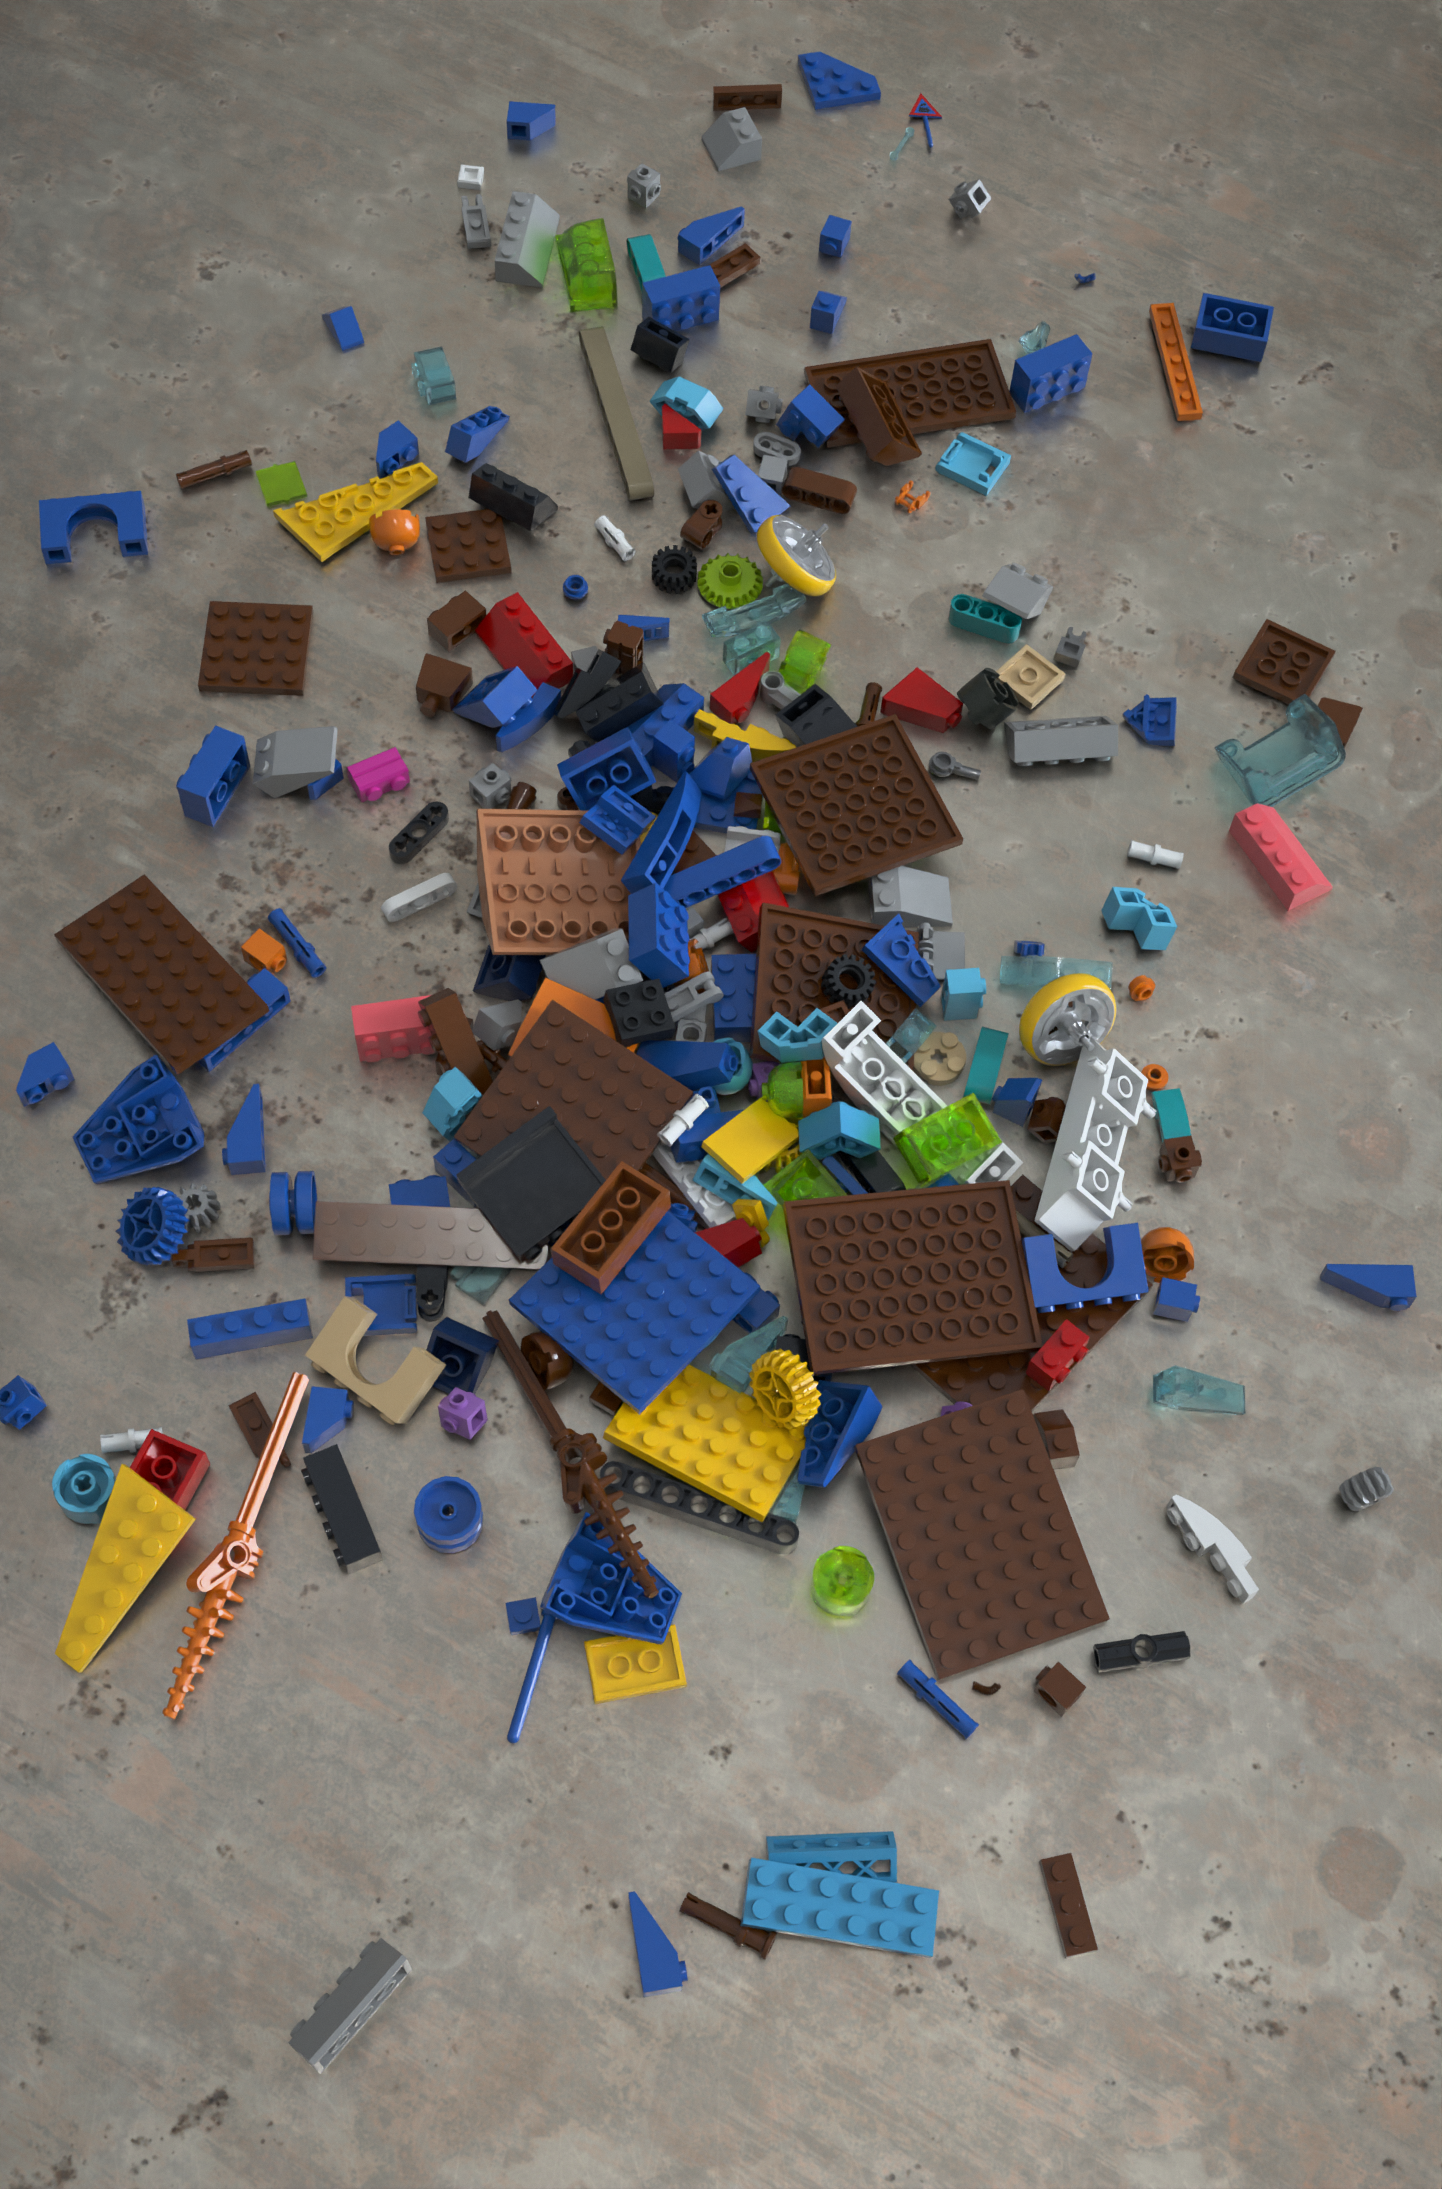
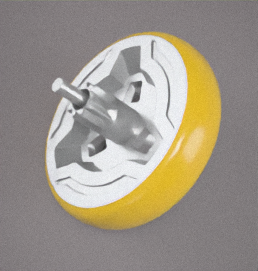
M773 515L763 521L757 531V543L762 555L771 566V573L773 574L765 582V585L770 587L776 580H779V582L785 581L797 591L812 597L821 596L828 592L836 580L835 566L829 554L821 545L823 542L821 535L829 528L828 525L824 523L817 531L813 529L808 531L796 521L783 515Z
M1069 974L1049 982L1030 999L1021 1015L1019 1036L1024 1049L1033 1059L1045 1065L1060 1066L1078 1061L1083 1044L1089 1051L1094 1049V1045L1090 1042V1037L1101 1044L1108 1036L1116 1016L1114 995L1102 980L1090 974ZM1073 1001V1006L1069 1007L1068 1003ZM1055 1026L1058 1028L1057 1031L1048 1035Z

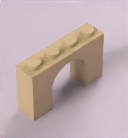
M344 1296L305 1356L312 1360L311 1366L323 1374L328 1372L334 1376V1383L340 1388L347 1391L351 1389L358 1394L356 1399L369 1408L374 1406L381 1411L379 1416L391 1425L395 1423L407 1424L446 1364L426 1349L413 1347L392 1378L380 1384L371 1383L364 1378L358 1369L356 1349L359 1341L377 1316V1313L356 1298Z

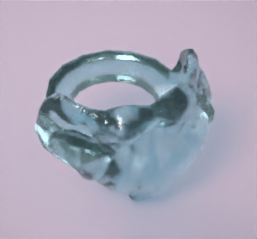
M1041 321L1035 329L1023 334L1018 342L1027 354L1045 348L1051 328L1045 321Z

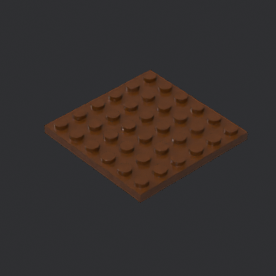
M896 714L750 763V771L814 896L963 844L964 838Z
M763 902L759 907L749 1058L782 1063L761 1047L758 1030L776 1011L796 1025L795 1020L798 1017L813 1012L816 1008L821 1009L837 1003V1000H834L833 1003L829 1001L830 994L824 995L823 991L827 987L822 988L821 986L824 980L822 976L835 958H840L844 954H847L849 958L853 954L856 955V961L860 957L864 959L862 963L864 966L868 963L870 964L871 968L868 972L874 971L875 973L872 979L876 980L873 987L874 990L863 1002L881 1020L872 1031L913 1071L916 1003L861 950L885 926ZM905 930L908 935H912L916 942L914 946L918 951L919 932ZM840 974L839 980L843 986L851 990L857 989L858 984L851 975ZM800 1061L784 1062L783 1064L800 1066Z
M552 1000L454 1135V1139L481 1157L550 1106L557 1114L558 1121L605 1180H607L621 1161L637 1171L642 1169L661 1142L657 1133L674 1118L673 1114L676 1110H681L693 1096V1091Z

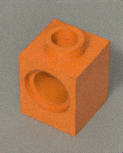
M260 928L241 946L244 961L259 972L266 968L273 975L275 972H279L286 964L287 956L284 946Z

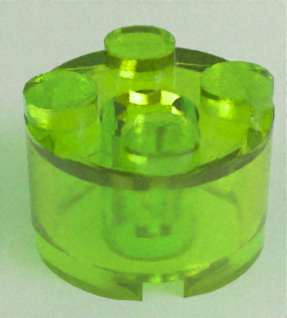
M799 629L786 651V657L784 662H781L778 672L783 675L784 680L803 689H809L815 684L818 671L823 669L827 660L826 656L832 644Z
M837 1546L823 1553L817 1559L811 1578V1593L815 1604L825 1612L836 1616L855 1615L868 1602L875 1576L874 1570L863 1552L850 1546ZM840 1577L846 1579L844 1585L839 1583Z

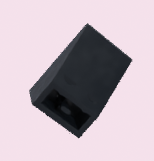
M816 684L775 714L783 736L797 747L858 727L837 702Z

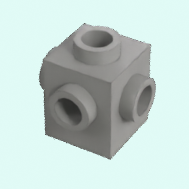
M641 163L628 174V198L647 208L660 195V173Z
M980 179L969 183L964 181L954 188L955 192L948 199L961 219L968 216L973 218L980 214L991 200V197Z
M760 386L759 390L749 389L746 415L755 416V421L770 423V419L776 418V413L781 414L783 399L778 398L779 393L774 392V387ZM762 400L768 402V408H763L761 406Z
M492 763L488 767L480 769L469 780L470 796L484 809H492L497 804L504 803L511 795V777L504 769L500 770Z

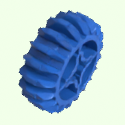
M161 1187L143 1188L142 1192L134 1193V1199H127V1208L121 1209L123 1216L117 1220L120 1223V1228L115 1231L120 1235L117 1243L122 1246L121 1252L128 1255V1258L132 1261L147 1266L152 1264L161 1265L162 1261H170L171 1254L178 1253V1244H185L182 1236L188 1233L184 1228L185 1224L190 1221L185 1217L188 1209L182 1206L183 1200L172 1191Z

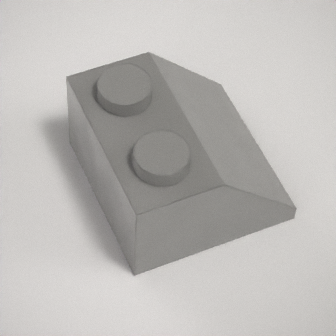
M745 107L724 112L702 135L701 140L718 171L761 160L762 137Z
M1012 563V565L1008 564L1001 567L982 596L1024 619H1029L1041 614L1053 586L1047 584L1048 580L1043 576L1037 574L1032 576L1025 572V567Z

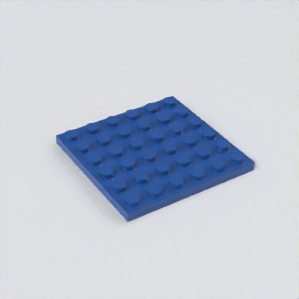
M667 1211L602 1294H599L554 1265L553 1258H551L509 1299V1304L541 1332L552 1338L568 1355L640 1415L760 1292V1285Z

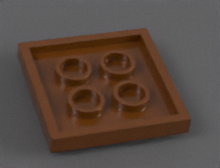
M489 509L425 517L436 583L512 573L501 515Z
M1266 619L1236 668L1232 678L1299 709L1301 704L1306 705L1336 651Z

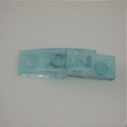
M1001 956L1000 984L1045 986L1059 977L1084 973L1099 978L1111 990L1113 962L1047 956Z

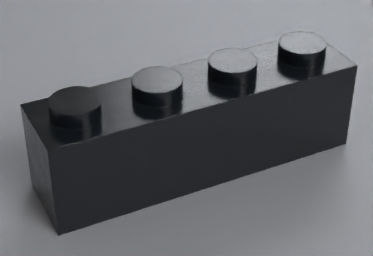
M333 1445L304 1457L303 1460L306 1468L302 1469L301 1472L307 1487L313 1485L316 1491V1495L311 1497L317 1513L324 1512L327 1519L326 1522L322 1523L328 1540L334 1538L338 1548L333 1550L339 1568L345 1565L348 1574H352L383 1561L380 1548L338 1445Z

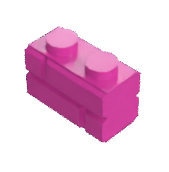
M396 747L347 767L349 782L361 803L367 800L375 801L382 794L391 790L399 791L406 784L410 783L408 768L403 759H401Z

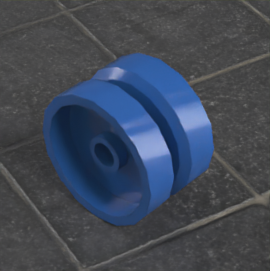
M298 1171L295 1176L294 1189L288 1172H272L269 1208L274 1235H290L294 1227V1217L300 1234H314L317 1201L314 1171Z
M440 1477L426 1484L415 1499L414 1515L421 1539L428 1547L440 1553L453 1554L466 1550L476 1542L482 1531L483 1512L478 1492L469 1482L459 1477Z

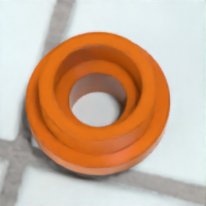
M1145 975L1134 978L1128 986L1130 997L1135 1001L1148 999L1153 994L1155 982Z
M1158 1064L1147 1065L1141 1072L1148 1079L1146 1089L1150 1091L1163 1089L1169 1079L1166 1069ZM1150 1074H1155L1159 1076V1078L1155 1079L1151 1077Z

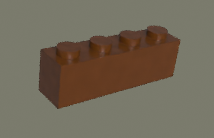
M446 988L418 1001L421 1008L418 1011L419 1018L424 1027H429L432 1035L428 1037L429 1042L435 1052L439 1051L442 1061L439 1062L442 1072L445 1073L456 1067L484 1095L493 1081L456 992Z

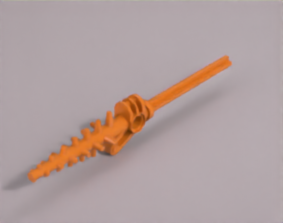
M292 1373L236 1521H230L227 1528L229 1531L228 1536L224 1537L223 1541L214 1548L211 1554L187 1579L186 1585L189 1591L194 1593L206 1592L204 1600L199 1603L201 1609L189 1606L186 1610L197 1619L193 1621L194 1628L186 1626L182 1628V1632L189 1636L190 1639L187 1640V1648L179 1646L177 1652L184 1656V1658L181 1659V1667H174L172 1673L177 1675V1677L175 1678L174 1687H169L167 1691L171 1696L169 1697L167 1707L162 1712L166 1718L175 1720L178 1711L183 1710L184 1704L182 1702L186 1692L194 1690V1686L190 1684L194 1674H202L204 1672V1668L198 1665L202 1655L212 1656L214 1654V1650L207 1646L210 1636L223 1638L224 1633L215 1627L218 1618L233 1620L234 1615L223 1608L225 1601L243 1602L244 1598L231 1590L236 1576L250 1580L254 1579L253 1569L258 1568L259 1563L257 1559L262 1558L264 1552L257 1547L255 1540L256 1530L253 1528V1525L309 1379L304 1374ZM231 1548L235 1554L233 1562L229 1556Z

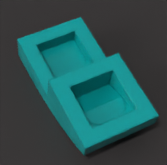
M1180 1088L1151 1092L1153 1108L1156 1109V1112H1154L1156 1113L1155 1120L1158 1119L1162 1143L1164 1139L1190 1136L1189 1120Z

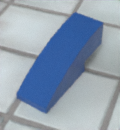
M542 682L533 696V701L522 710L519 708L514 713L516 718L506 727L502 725L496 735L497 751L502 753L511 749L538 732L554 716L553 712L561 699V690Z

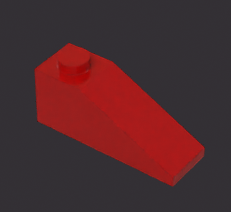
M768 652L764 653L710 694L709 709L721 720L729 724L736 725L738 722H744L749 716L760 692L761 678L764 673L769 671L771 654Z

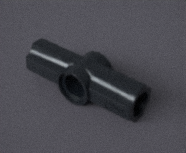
M1185 1631L1153 1636L1140 1634L1133 1639L1094 1644L1093 1646L1094 1661L1099 1673L1133 1667L1144 1669L1149 1665L1186 1660L1191 1657L1190 1643ZM1135 1647H1144L1148 1651L1149 1657L1139 1656L1135 1651Z

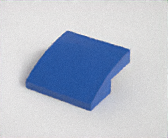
M613 785L600 796L597 804L582 816L579 823L623 855L647 830L656 816Z

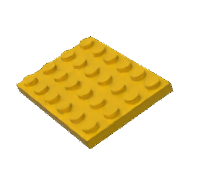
M688 1364L640 1415L624 1402L604 1431L603 1439L763 1522L800 1461L801 1451L805 1449L806 1437L804 1436V1428L807 1425L789 1430L786 1427L779 1428L775 1420L770 1421L767 1414H762L763 1410L760 1406H756L758 1402L755 1398Z

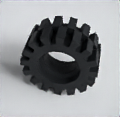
M673 545V549L665 546L664 551L659 549L657 555L654 554L652 561V580H654V585H659V590L662 592L666 588L668 594H671L672 590H675V594H680V589L686 592L688 591V586L692 588L697 579V559L693 556V552L689 550L686 553V548L683 546L678 550V545ZM670 566H678L683 568L684 571L669 573L665 569Z
M847 954L842 955L840 958H835L825 970L822 976L824 980L821 983L822 988L827 987L823 993L825 996L831 995L829 999L831 1003L834 1000L838 1002L844 1000L848 1009L852 1006L855 1007L860 1001L864 1002L874 990L873 987L876 983V980H872L875 976L874 971L868 972L871 968L870 964L868 963L864 966L862 964L864 959L860 957L856 961V955L853 954L849 958ZM840 974L851 975L858 984L857 989L851 990L843 986L839 980Z

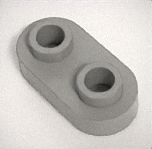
M761 432L755 436L753 450L758 456L768 455L788 459L787 466H793L799 462L801 450L797 443L770 432Z

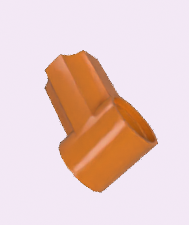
M787 842L781 843L778 853L781 858V864L773 872L782 892L796 895L800 867Z

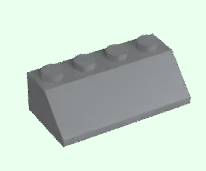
M512 192L495 257V276L497 282L543 288L560 215L536 194Z
M1107 716L1004 722L1009 757L1018 766H1031L1033 761H1043V764H1058L1059 760L1069 759V762L1072 763L1084 762V758L1108 761L1110 756H1118V724Z
M382 1938L376 1944L373 1941L370 1942L359 1955L362 1960L354 1969L348 1967L336 1981L339 1986L331 1995L325 1993L313 2007L316 2012L307 2022L302 2019L290 2033L292 2037L288 2042L290 2046L319 2074L326 2069L412 1970L407 1958Z

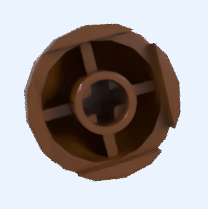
M541 1331L532 1332L522 1338L521 1351L543 1389H553L563 1384L572 1373L574 1359L552 1338Z

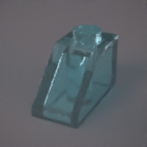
M915 1008L886 1042V1045L906 1063L929 1037L936 1025Z

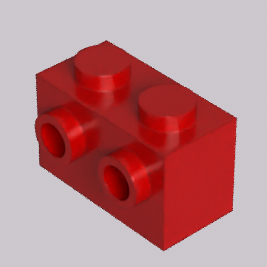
M1066 1319L1030 1360L1026 1374L1049 1392L1056 1383L1061 1384L1071 1372L1069 1368L1074 1362L1079 1364L1089 1351L1086 1345L1090 1337Z

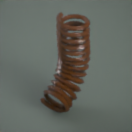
M974 1681L972 1690L984 1693V1695H993L996 1691L998 1692L1001 1685L994 1683L991 1687H986Z

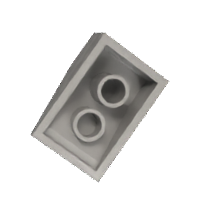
M329 726L282 730L257 739L253 785L273 798H278L333 774L338 728Z
M905 866L869 877L868 889L871 923L886 926L899 913L904 921L902 923L904 928L920 927L921 923H929L931 927L953 925L948 877Z
M621 928L611 929L539 960L546 978L592 999L604 997L607 989L643 981L639 969L629 961V944Z

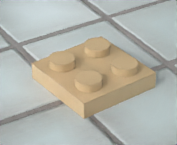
M1027 644L996 671L1000 675L997 679L1002 684L1007 682L1017 699L1030 710L1065 678L1063 671Z

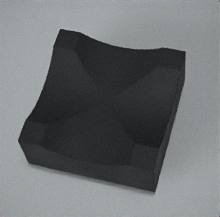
M660 979L607 989L605 991L603 1001L611 1018L618 1043L627 1048L644 1041L664 1040L673 1037L676 1027Z

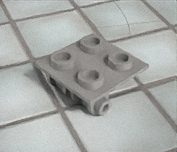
M921 923L917 931L910 930L919 932L918 953L921 958L927 961L937 980H944L946 970L965 969V932L933 931L929 923Z

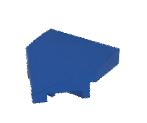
M1146 694L1141 703L1132 710L1128 709L1122 714L1123 718L1147 744L1175 746L1176 697L1150 698Z

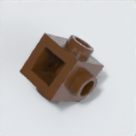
M1058 1097L1035 1100L1027 1130L1042 1143L1057 1141L1066 1108L1064 1101Z
M1192 1136L1163 1140L1159 1150L1158 1163L1160 1171L1165 1172L1167 1182L1177 1181L1183 1183L1195 1178L1199 1167L1202 1165L1200 1151L1195 1150Z

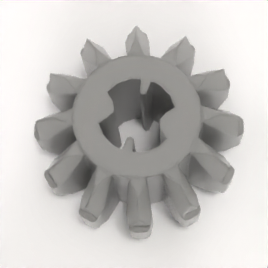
M191 1183L190 1190L187 1191L180 1187L181 1196L177 1197L183 1200L182 1206L188 1209L185 1217L190 1220L185 1224L184 1228L189 1231L194 1227L197 1233L200 1232L203 1225L210 1229L212 1226L210 1220H218L219 1215L217 1211L221 1208L220 1202L216 1200V1193L213 1190L208 1191L207 1186L204 1184L199 1189H196L195 1184Z
M1373 1467L1345 1480L1339 1487L1344 1503L1352 1511H1359L1387 1498L1394 1490L1388 1474L1381 1467Z

